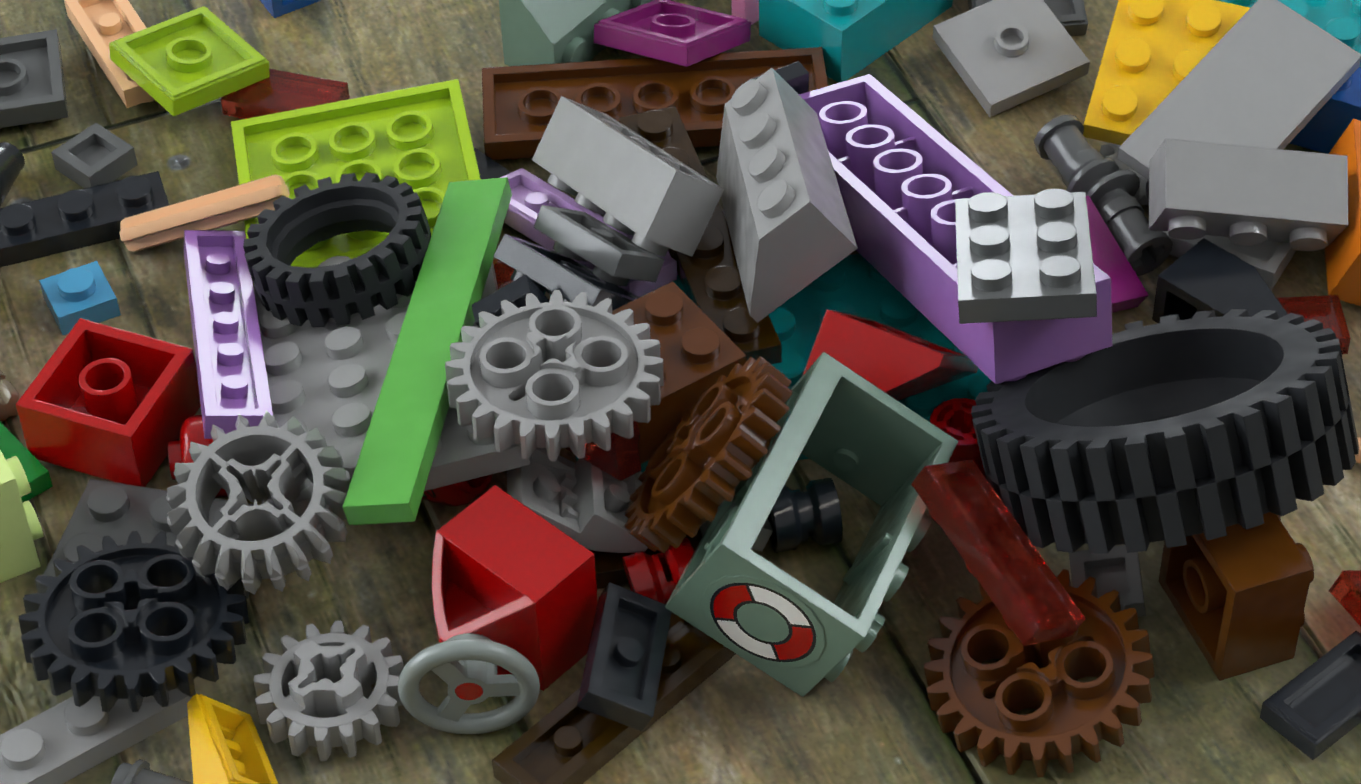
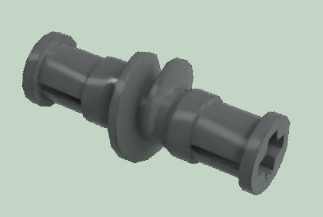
M1067 114L1052 119L1040 129L1034 139L1039 156L1053 163L1061 174L1067 191L1070 193L1086 192V196L1089 195L1137 276L1156 269L1168 258L1172 251L1173 242L1165 232L1149 230V221L1144 215L1145 211L1134 197L1140 187L1139 177L1130 170L1119 171V166L1111 158H1104L1099 150L1094 149L1083 136L1084 126L1076 116Z

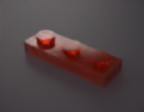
M964 460L925 466L911 485L927 506L933 520L941 526L964 559L969 572L980 582L998 608L1005 624L1016 634L1023 646L1072 636L1086 618L973 460Z

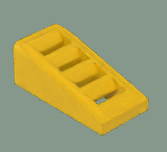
M202 694L192 696L187 703L193 784H278L251 715Z

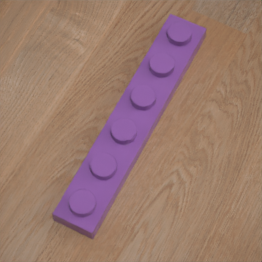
M184 230V260L204 439H212L210 432L213 424L223 429L225 434L237 430L235 424L238 414L247 418L250 427L259 426L266 410L273 415L253 281L244 255L245 231Z

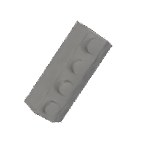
M770 68L758 79H752L742 84L724 106L716 178L718 186L724 189L721 199L749 315L758 323L858 248L817 113L773 68Z

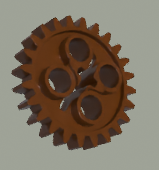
M760 356L757 360L750 357L743 366L737 363L727 378L724 375L719 376L713 386L707 391L704 390L693 410L686 409L682 415V421L678 424L677 428L668 431L666 439L652 454L646 470L639 476L638 480L643 484L630 495L629 499L634 503L625 512V516L629 520L624 526L629 530V533L653 552L659 550L661 553H665L670 545L675 549L678 548L686 535L691 538L696 536L700 526L707 520L712 522L715 519L720 504L724 500L727 502L733 500L735 487L740 481L748 480L752 476L751 469L769 451L767 449L771 438L781 429L776 422L789 410L785 402L793 393L788 388L791 380Z
M1039 567L1033 569L1029 584L1020 585L1015 575L1010 571L1005 573V589L999 592L984 581L979 583L982 598L979 603L976 604L969 599L959 597L956 602L960 619L946 616L940 617L939 625L942 638L929 639L927 644L931 661L924 663V672L927 685L929 686L926 689L931 710L937 711L940 729L943 733L954 731L957 749L961 753L977 745L980 765L986 767L1001 754L1005 757L1009 775H1014L1023 760L1033 761L1037 777H1044L1048 761L1054 759L1059 760L1067 773L1074 772L1073 754L1082 751L1089 759L1098 763L1101 761L1099 741L1104 739L1113 745L1121 747L1124 744L1121 723L1140 726L1142 722L1140 704L1151 702L1150 679L1155 677L1153 656L1150 654L1149 634L1147 630L1139 629L1138 615L1135 608L1121 610L1118 591L1112 590L1098 598L1096 578L1090 576L1078 588L1071 587L1069 570L1063 569L1054 583H1045L1043 573ZM1049 628H1061L1053 632H1043V630ZM990 659H1000V661L996 663L981 664L982 662ZM1083 677H1097L1096 680L1090 682L1077 681ZM1023 709H1036L1035 712L1027 715L1015 714Z

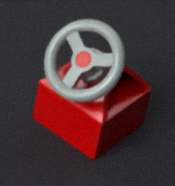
M496 485L438 529L435 534L432 558V597L438 643L417 653L402 669L398 680V693L405 709L419 722L431 728L454 734L494 732L509 727L525 717L536 704L539 691H544L588 653L598 603L594 553ZM430 670L448 684V695L439 707L425 700L419 690L421 679ZM515 696L509 703L497 709L482 713L465 714V711L471 704L483 702L488 697Z

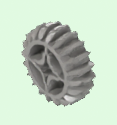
M267 410L259 426L250 427L247 418L238 414L235 424L237 430L225 434L223 429L213 424L210 432L213 442L209 446L192 441L190 443L189 453L194 463H175L174 475L178 484L167 488L166 499L171 509H173L167 513V522L171 532L177 535L175 543L179 552L187 559L193 558L192 563L196 572L204 578L215 573L219 585L227 591L242 578L246 591L251 592L253 595L259 589L262 579H271L274 588L283 592L286 584L284 575L296 571L299 577L309 581L312 572L308 562L316 559L331 564L333 553L328 542H346L348 531L343 521L346 519L343 504L351 477L349 472L342 468L344 462L340 451L334 445L327 446L324 434L317 427L304 432L301 421L297 420L293 415L278 428L275 416L271 415ZM308 478L313 483V493L307 509L299 517L295 514L292 504L300 496L298 488ZM223 488L226 490L229 499L219 510L222 515L221 519L211 527L209 526L210 509L216 495ZM247 499L254 503L253 506H249ZM272 499L274 506L270 504L267 500ZM257 501H264V504L257 505Z

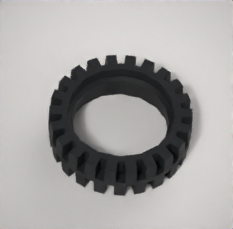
M355 173L342 174L339 183L333 184L331 178L327 177L317 180L318 188L310 190L306 184L294 189L296 196L294 199L283 195L273 202L275 211L264 209L257 216L259 224H251L247 231L248 239H244L243 248L248 269L267 311L271 310L273 316L281 321L287 317L290 324L302 326L309 319L312 327H325L329 318H334L337 326L350 324L352 314L359 313L362 320L375 316L373 307L379 304L386 310L397 305L396 294L406 297L410 296L413 293L415 281H417L431 239V232L421 200L417 192H413L410 185L405 182L399 184L397 178L388 175L380 181L376 173H365L362 179L358 181ZM364 230L389 233L384 241L367 253L343 263L317 268L290 266L296 257L315 244L337 235Z

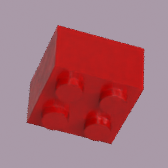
M80 318L15 404L28 450L40 461L116 483L146 487L168 455V441L179 439L183 421L187 417L195 415L201 407L193 349Z

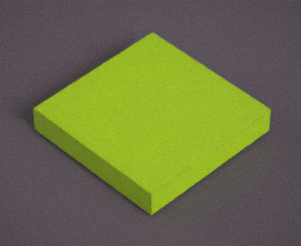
M205 6L109 43L110 60L173 117L269 78V61Z

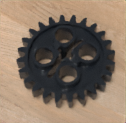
M132 531L128 537L127 544L117 546L110 536H104L102 540L103 550L95 553L89 548L79 545L76 547L79 561L71 563L66 560L55 559L53 564L56 577L38 575L35 578L37 593L27 594L23 597L26 613L19 615L21 640L26 663H32L35 679L37 681L49 679L51 692L54 696L61 695L72 689L74 703L78 707L87 703L93 696H99L102 712H109L118 699H128L131 711L138 712L142 706L143 698L153 696L158 704L166 707L169 704L168 691L176 688L192 697L196 695L194 679L200 677L216 682L219 679L217 663L234 664L236 662L234 645L245 644L247 640L245 624L249 623V613L242 578L228 591L219 585L215 573L204 578L196 572L192 563L193 558L187 559L183 557L176 544L174 546L167 544L165 531H160L151 543H142L138 531Z

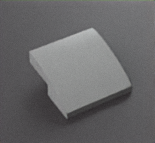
M590 444L585 450V457L578 459L576 463L560 455L556 461H550L546 448H536L529 457L530 465L507 470V493L588 550L638 553L641 551L645 552L648 548L633 537L624 526L629 520L625 516V512L634 503L629 499L630 495L643 484L638 480L643 472L623 465L619 459Z

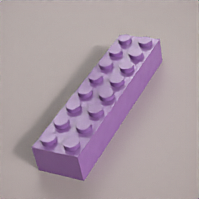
M870 74L799 94L818 115L858 248L856 251L995 384L1005 381H1017L1026 377L1029 373L1062 362L1077 361L1087 354L1112 346L1111 277L1094 263L1097 317L959 324L955 199L971 198L976 194L984 192H995L1004 196L1014 195Z

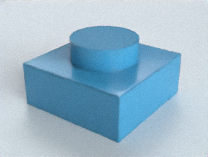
M97 261L39 280L43 298L62 335L69 334L80 318L100 323L121 315L117 298Z

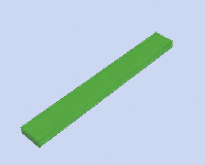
M508 177L449 182L343 504V510L349 525L401 523L416 520L449 409L445 362L451 361L450 344L462 342L461 328L474 325L472 304L482 298L512 197Z

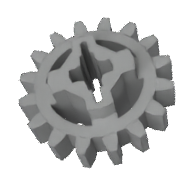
M335 620L330 633L320 634L314 624L306 625V639L298 642L288 635L281 638L283 655L265 653L262 657L265 673L254 675L253 682L257 696L255 703L260 724H267L270 740L274 744L289 738L291 753L297 757L305 752L309 746L317 747L319 760L327 761L332 748L342 746L344 752L351 758L357 754V741L364 738L369 743L377 746L382 743L380 725L397 727L400 723L398 706L403 704L398 693V680L404 668L401 655L393 656L391 640L387 637L372 643L370 628L364 624L352 635L345 634L342 621ZM374 683H376L375 688H374V690H373V692H372V687H371V685H373Z

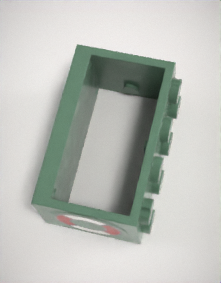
M825 352L820 355L791 389L793 393L785 402L789 410L776 422L781 429L771 438L767 449L769 451L751 469L752 476L748 480L740 481L735 487L733 500L731 502L724 500L720 504L715 519L708 525L665 605V608L802 697L823 678L833 682L848 663L853 649L855 648L863 653L875 640L885 621V617L877 612L882 601H889L897 592L908 573L909 567L901 561L906 551L910 553L915 549L931 524L932 518L924 514L929 503L934 504L940 498L952 479L951 476L954 471L948 468L947 464L958 443L956 439ZM801 453L881 506L852 567L843 577L844 583L834 603L751 550Z

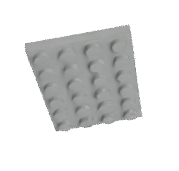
M346 256L331 257L323 261L318 267L340 264L350 260V258ZM493 261L481 299L498 290ZM253 285L272 413L275 416L278 428L293 415L297 420L301 421L304 432L317 427L324 434L327 446L334 445L340 451L344 462L342 468L349 472L352 479L412 294L408 297L396 294L397 305L386 310L379 304L373 307L375 316L362 320L359 313L351 315L350 324L337 326L334 318H329L325 327H312L309 319L302 326L290 324L287 317L282 321L274 317L271 310L267 311L262 305L257 290ZM474 321L473 327L480 328ZM449 406L424 491L530 465V458L527 460L522 459L521 446L516 443L501 453L495 450L494 435L480 441L475 440L473 424L460 426L457 408H450ZM308 478L298 488L300 496L292 504L295 514L299 517L307 509L313 493V483ZM268 499L267 501L274 506L272 499Z

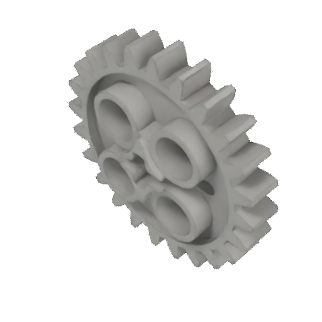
M554 290L549 302L540 303L533 293L526 294V306L517 308L507 300L501 301L502 315L498 317L481 311L478 313L480 328L463 326L461 328L462 342L450 344L451 361L445 362L450 408H457L460 426L473 424L475 440L480 441L494 435L495 450L500 453L514 443L520 444L521 457L526 460L534 453L536 448H546L549 460L556 461L561 448L570 447L572 452L581 459L585 457V444L594 442L598 447L608 451L611 449V433H616L629 439L634 436L633 421L648 423L651 420L650 406L660 405L661 402L660 386H664L663 358H660L659 340L650 339V325L648 323L634 325V314L630 308L613 315L612 299L609 298L604 299L593 307L588 305L586 292L578 294L571 303L563 301L560 290Z

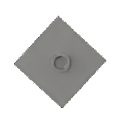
M992 0L933 26V40L989 117L1083 77L1089 72L1090 61L1044 0Z

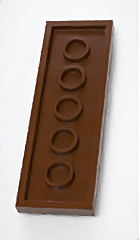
M822 47L719 53L687 67L650 57L482 68L485 156L490 157L492 160L533 158L561 96L608 114L618 122L620 117L676 106L694 148L720 146L725 103L732 98L735 91L742 84L747 82V80L763 75L770 68L776 70L799 61L809 72V91L827 87L828 82Z

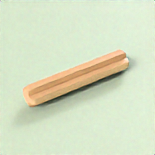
M274 174L126 217L120 222V238L128 251L138 252L183 239L184 230H214L253 219L264 209L275 211L273 202L283 195L289 198V189L282 176Z

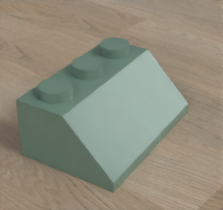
M499 0L504 64L520 66L591 61L607 47L594 43L595 23L654 0Z

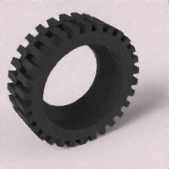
M1231 309L1223 317H1215L1214 310L1196 312L1192 319L1180 320L1179 314L1160 317V323L1143 326L1142 320L1124 324V331L1112 334L1111 347L1087 354L1077 361L1062 362L1029 373L1026 377L1017 381H1005L999 384L991 381L986 385L988 392L979 393L975 399L976 406H972L971 411L994 516L997 518L998 525L1003 531L1009 529L1010 536L1019 541L1029 537L1030 545L1045 548L1055 542L1057 551L1071 553L1084 544H1088L1090 554H1108L1115 545L1119 544L1126 545L1127 553L1147 551L1150 542L1164 540L1167 548L1187 545V536L1204 533L1208 541L1227 536L1226 527L1239 524L1246 530L1264 524L1263 514L1271 512L1284 516L1297 510L1296 499L1312 502L1325 494L1323 485L1336 486L1344 478L1343 470H1351L1356 462L1355 455L1359 454V444L1339 338L1336 339L1335 332L1331 328L1324 329L1323 323L1312 319L1304 322L1303 315L1294 313L1279 318L1278 311L1262 310L1252 317H1249L1248 309Z

